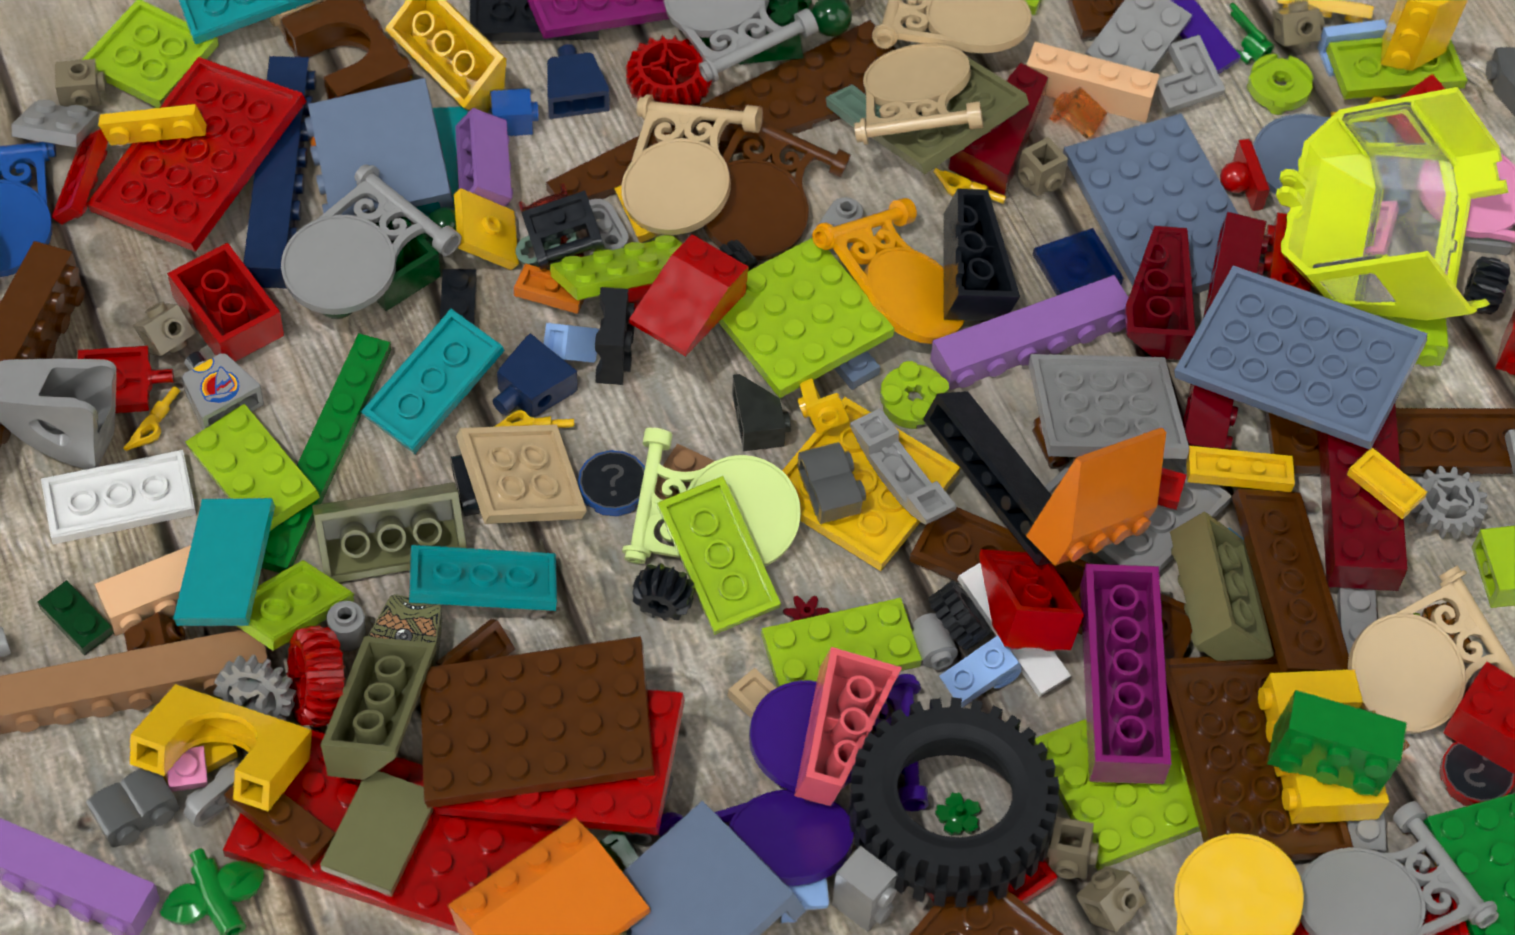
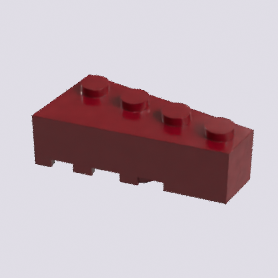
M1021 62L1006 81L1026 93L1029 104L1014 116L1009 117L991 129L989 133L982 135L962 151L951 156L948 169L972 182L988 186L990 191L1005 196L1009 183L1016 171L1022 150L1026 147L1030 132L1033 130L1044 103L1049 77Z

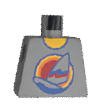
M197 351L186 358L185 365L189 371L182 375V382L186 397L202 430L242 404H245L251 412L264 405L260 384L227 354L220 353L207 360L202 352Z

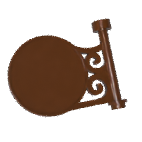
M736 105L734 110L744 111L746 106L743 105V107L741 108ZM762 121V126L758 133L745 132L742 124L730 123L736 131L723 155L731 177L730 195L721 212L703 227L710 239L719 247L724 243L727 245L731 240H738L757 260L772 259L793 248L802 237L806 228L809 207L802 185L805 169L812 161L818 160L831 166L828 173L841 178L851 154L841 149L838 150L837 154H834ZM748 137L755 138L744 143L742 149L744 159L730 162L737 146L743 139ZM761 144L764 148V151L760 154L753 153L750 150L752 148L755 151H758ZM786 149H793L804 154L803 158L800 161V157L797 153L792 151L787 152L784 157V162L788 163L789 161H792V164L789 165L783 164L779 159L781 152Z

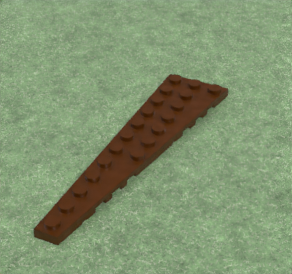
M868 20L804 52L803 58L791 59L699 105V107L734 110L736 105L741 108L743 105L761 106L763 111L762 121L790 134L800 133L812 129L815 123L827 119L830 122L842 119L827 107L826 97L850 85H854L866 94L863 79L867 68L879 57L896 50L894 46L886 49L878 47L872 38V33L876 26L871 20ZM701 121L709 123L712 127L715 123L714 121ZM669 123L672 127V132H664L663 134H672L675 131V125ZM731 124L726 125L720 136L719 153L722 157L736 131ZM696 125L693 129V134L695 136H700L698 134ZM654 129L650 135L647 148L658 143L654 135ZM639 136L547 181V192L554 200L584 190L588 200L606 199L610 195H617L614 188L622 185L624 174L631 164ZM748 137L743 139L733 155L741 153L744 143L755 138Z

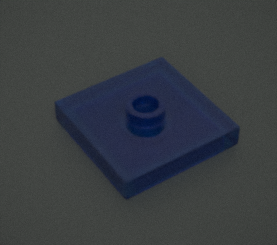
M1093 228L1044 244L1033 250L1034 259L1057 296L1115 275L1120 285L1123 284V275Z

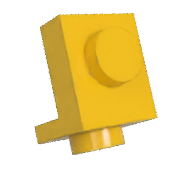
M812 378L800 384L803 397L797 399L804 418L810 417L817 433L849 421L848 414L838 393L821 398Z

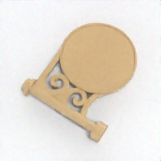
M888 0L882 24L874 28L872 38L875 44L883 49L895 45L897 40L918 43L944 44L971 53H994L1010 49L1025 39L1030 30L1031 11L1024 0H907L906 4L901 2V0ZM905 22H906V28H904V27L902 26V24L905 23Z
M924 43L893 50L875 60L864 74L866 119L861 118L860 122L854 123L857 143L863 142L864 145H868L869 137L969 123L970 130L983 128L980 101L966 103L967 110L949 112L946 109L950 99L960 93L970 80L971 69L968 57L959 49L949 45ZM875 104L881 106L879 110L881 118L875 116Z
M648 94L645 97H640L637 102V115L643 118L644 123L631 164L628 166L622 180L621 194L625 208L636 224L656 234L679 235L697 230L711 222L721 212L730 195L731 177L727 164L719 153V140L724 128L730 123L742 124L745 132L758 133L762 126V107L746 105L744 111L654 102L653 96ZM701 121H714L715 123L712 127L709 123ZM669 123L675 125V131L672 134H663L664 132H672V127ZM696 125L698 134L700 136H695L693 134V129ZM654 129V135L658 143L647 148L650 135Z
M1458 565L1439 575L1442 581L1439 584L1441 586L1439 590L1395 614L1384 616L1368 625L1357 636L1350 650L1348 670L1355 669L1363 700L1360 707L1369 712L1406 722V734L1426 732L1446 722L1461 702L1469 678L1479 668L1483 667L1486 661L1515 677V666L1461 577L1466 575L1467 572L1465 570L1461 571ZM1440 600L1448 601L1454 607L1453 609L1448 605L1438 606L1432 611L1431 621L1414 615L1415 612ZM1456 612V620L1453 625H1447L1442 620V614L1445 615L1447 620L1455 617ZM1454 634H1456V636L1454 637L1453 640H1452V638L1449 636V635H1454ZM1469 636L1480 638L1490 655L1482 657L1483 648L1477 641H1472L1466 645L1467 650L1473 651L1471 655L1463 649V641Z

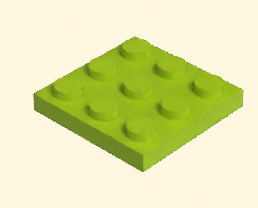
M136 0L82 59H95L98 72H104L107 83L160 108L198 57L207 59L219 44L218 38L215 37L195 45L186 21L143 0Z

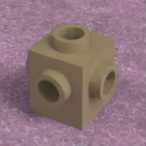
M1293 1L1289 3V7L1272 10L1274 41L1283 46L1291 45L1292 48H1307L1311 46V42L1321 40L1324 18L1319 9L1308 4V1Z
M95 59L55 62V88L60 106L81 105L87 107L101 105L100 92L106 91L104 72H98Z
M1047 137L1022 150L1018 177L1025 187H1029L1037 197L1047 191H1055L1064 182L1068 158Z
M163 301L148 308L145 311L147 316L133 324L145 346H148L149 352L152 355L162 356L168 351L171 354L183 349L188 344L187 339L195 334L191 327L193 320L188 311L183 306L179 307L178 304L171 303L165 304Z
M1056 817L1051 844L1046 858H1049V867L1055 874L1066 879L1087 878L1089 865L1096 866L1099 852V843L1093 842L1094 823Z
M1107 866L1096 872L1092 880L1076 895L1092 925L1115 932L1125 923L1132 920L1136 912L1146 903L1139 889L1140 883L1131 872Z

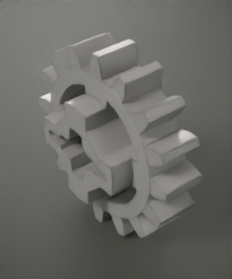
M1439 466L1435 474L1428 469L1425 471L1423 478L1418 477L1416 479V483L1427 491V495L1411 512L1419 513L1415 521L1417 524L1424 522L1428 524L1426 532L1431 533L1434 529L1439 530L1440 538L1444 539L1446 533L1451 532L1454 539H1459L1462 531L1469 536L1475 527H1480L1488 509V505L1484 503L1488 495L1486 492H1478L1481 482L1471 483L1469 481V472L1460 476L1458 475L1457 467H1453L1450 473H1446L1445 469Z
M240 655L237 656L234 663L228 661L220 671L214 682L217 687L213 693L217 697H222L221 700L285 721L295 706L293 699L297 692L289 688L293 681L291 678L281 677L282 667L276 669L270 667V659H266L262 664L258 663L256 655H251L248 662H246Z

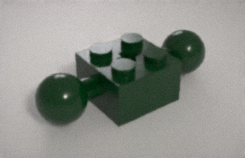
M769 0L766 8L767 15L775 24L784 27L795 21L794 14L800 12L799 0ZM818 0L813 9L810 10L817 22L818 32L827 37H836L843 34L849 28L852 21V11L845 0ZM751 29L747 32V35L752 37ZM802 34L795 35L740 62L739 65L803 58ZM700 37L703 43L709 49H712L710 38Z
M440 207L429 214L428 217L441 228L451 226L456 230L455 208ZM399 217L405 220L407 228L412 226L405 217ZM393 220L387 226L390 230H396L393 228ZM427 233L420 234L411 239L400 251L396 260V270L392 283L387 291L377 300L378 304L385 311H388L441 277L439 253L432 247L433 238ZM352 313L339 315H323L331 319H343L348 317Z

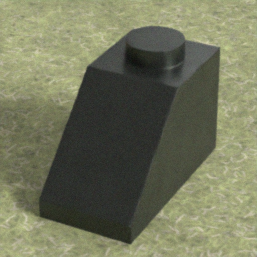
M741 374L733 375L732 397L743 451L784 447L785 433L791 432L789 412L782 411L780 398Z

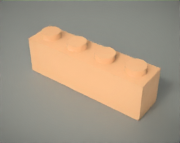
M1034 42L1027 62V66L1049 77L1045 96L1144 123L1147 122L1159 74L1039 42Z
M191 545L94 584L100 604L112 626L115 636L125 633L131 627L157 612L168 617L175 614Z

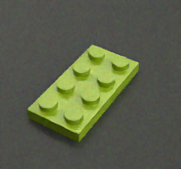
M1382 38L1329 42L1326 49L1344 99L1405 94L1432 73L1445 89L1454 87L1464 89L1468 81L1452 40H1450L1444 54L1413 71L1381 65Z
M662 235L656 237L655 241L646 243L631 242L625 244L623 248L615 250L601 249L594 251L592 255L583 257L568 256L563 258L561 262L550 264L551 277L576 300L599 296L600 287L629 289L651 284L655 281L670 256L683 243L674 236Z
M242 404L185 441L190 452L228 499H273L275 509L270 530L320 498L317 489L245 404Z
M724 476L657 503V508L689 579L694 582L693 589L714 635L781 607V602Z
M901 597L769 626L761 630V637L777 687L795 681H817L819 668L831 647L902 667L901 671L921 667L922 662Z

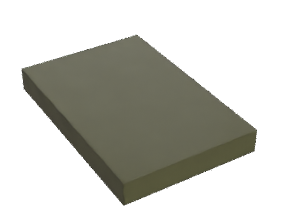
M376 771L365 780H362L320 864L321 870L392 896L434 811L433 807L427 808L424 802V787L381 771Z

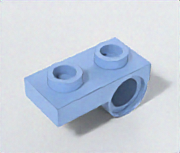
M997 635L939 675L953 698H962L961 708H963L990 688L999 689L1013 682L1020 675L1022 666Z

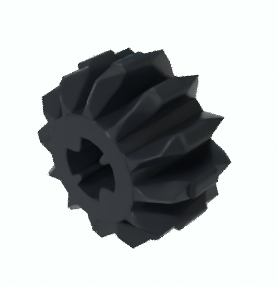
M1484 256L1475 261L1467 278L1463 297L1466 301L1487 299L1490 303L1486 307L1478 308L1476 313L1491 315L1498 310L1509 283L1508 280L1511 274L1509 264L1501 262L1500 259L1494 257L1488 258Z
M659 563L657 567L647 564L644 570H640L633 584L632 594L634 596L632 602L640 606L641 612L652 614V618L657 616L661 617L664 621H667L669 618L679 620L682 615L687 614L694 600V582L687 579V573L676 571L674 566L669 568L662 563Z

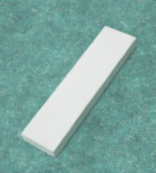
M981 563L960 574L957 580L997 636L998 634L992 625ZM1008 647L1022 666V674L1038 697L1069 680L1070 673L1054 651L1038 648L1012 649Z

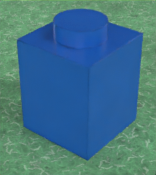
M530 89L491 91L492 115L506 120L507 135H533V121H539L538 102H531Z

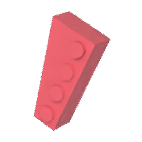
M834 647L830 648L819 668L794 796L827 806L832 805L855 763L859 748L862 749L864 739L870 733L902 667Z

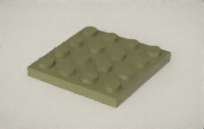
M968 57L971 69L970 80L960 93L950 99L946 109L949 112L967 110L966 103L980 101L983 128L970 130L969 123L871 138L925 175L954 154L962 151L982 135L989 133L991 129L1009 117L1014 116L1018 111L1027 106L1029 102L1026 93Z

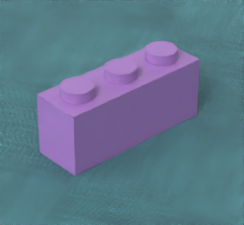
M472 108L455 126L459 189L462 188L497 204L507 206L513 196L510 179L511 162L509 161L507 122L504 119Z

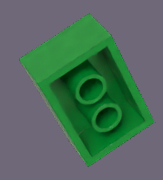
M1295 690L1274 725L1267 764L1279 767V769L1287 773H1299L1316 778L1317 781L1324 784H1336L1352 789L1361 795L1377 797L1401 762L1407 723Z

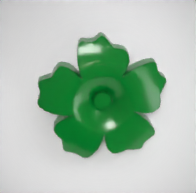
M952 792L950 797L945 799V805H937L935 815L939 823L945 824L943 831L949 835H961L962 830L972 834L978 829L979 819L976 816L981 812V808L979 807V802H974L971 799H967L963 803L961 793Z

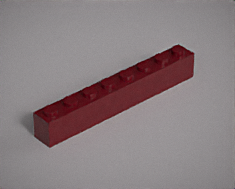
M1231 212L1226 213L1219 232L1203 318L1233 266L1263 275L1265 263H1261L1259 260L1261 254L1265 255L1270 235L1264 234L1267 221ZM1190 384L1183 419V427L1189 446L1231 450L1233 436L1228 435L1229 426L1234 427L1238 414V407L1233 406L1234 399Z

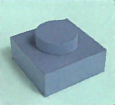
M868 351L834 368L851 390L880 374L879 364Z

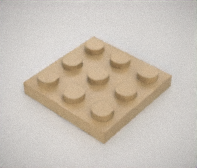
M557 425L459 429L456 438L484 524L583 518L587 510Z

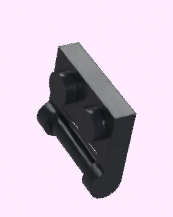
M585 190L521 212L540 270L550 267L549 263L593 248L595 251L605 248ZM588 228L589 236L548 250L544 249L543 243Z

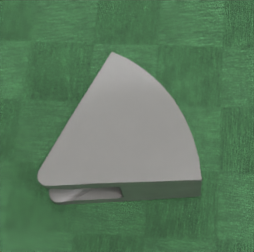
M59 358L0 361L1 424L29 446L54 459L82 469L98 467L114 435L115 364L102 359Z

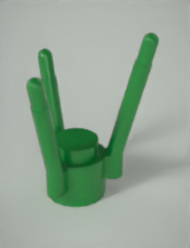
M1231 3L1230 8L1233 10L1230 12L1231 17L1248 34L1241 42V47L1244 50L1240 51L1234 48L1241 56L1240 59L1244 63L1249 64L1251 60L1256 62L1259 58L1271 54L1275 45L1256 28L1235 3Z

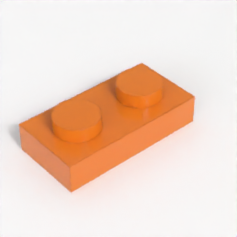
M526 263L514 286L515 297L576 314L579 313L585 300H576L551 277L550 270H540V267Z

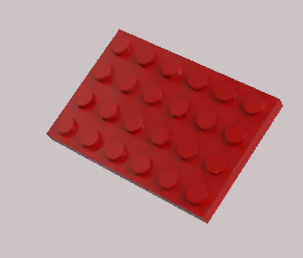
M198 57L160 108L196 104L207 124L205 136L132 143L86 205L92 213L196 252L306 103V99L301 92Z
M647 689L654 776L433 807L436 814L557 826H564L576 818L585 828L658 835L685 704L683 692Z

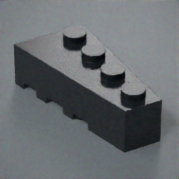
M958 188L943 213L944 320L988 321L1010 313L1018 302L1020 294L989 191Z

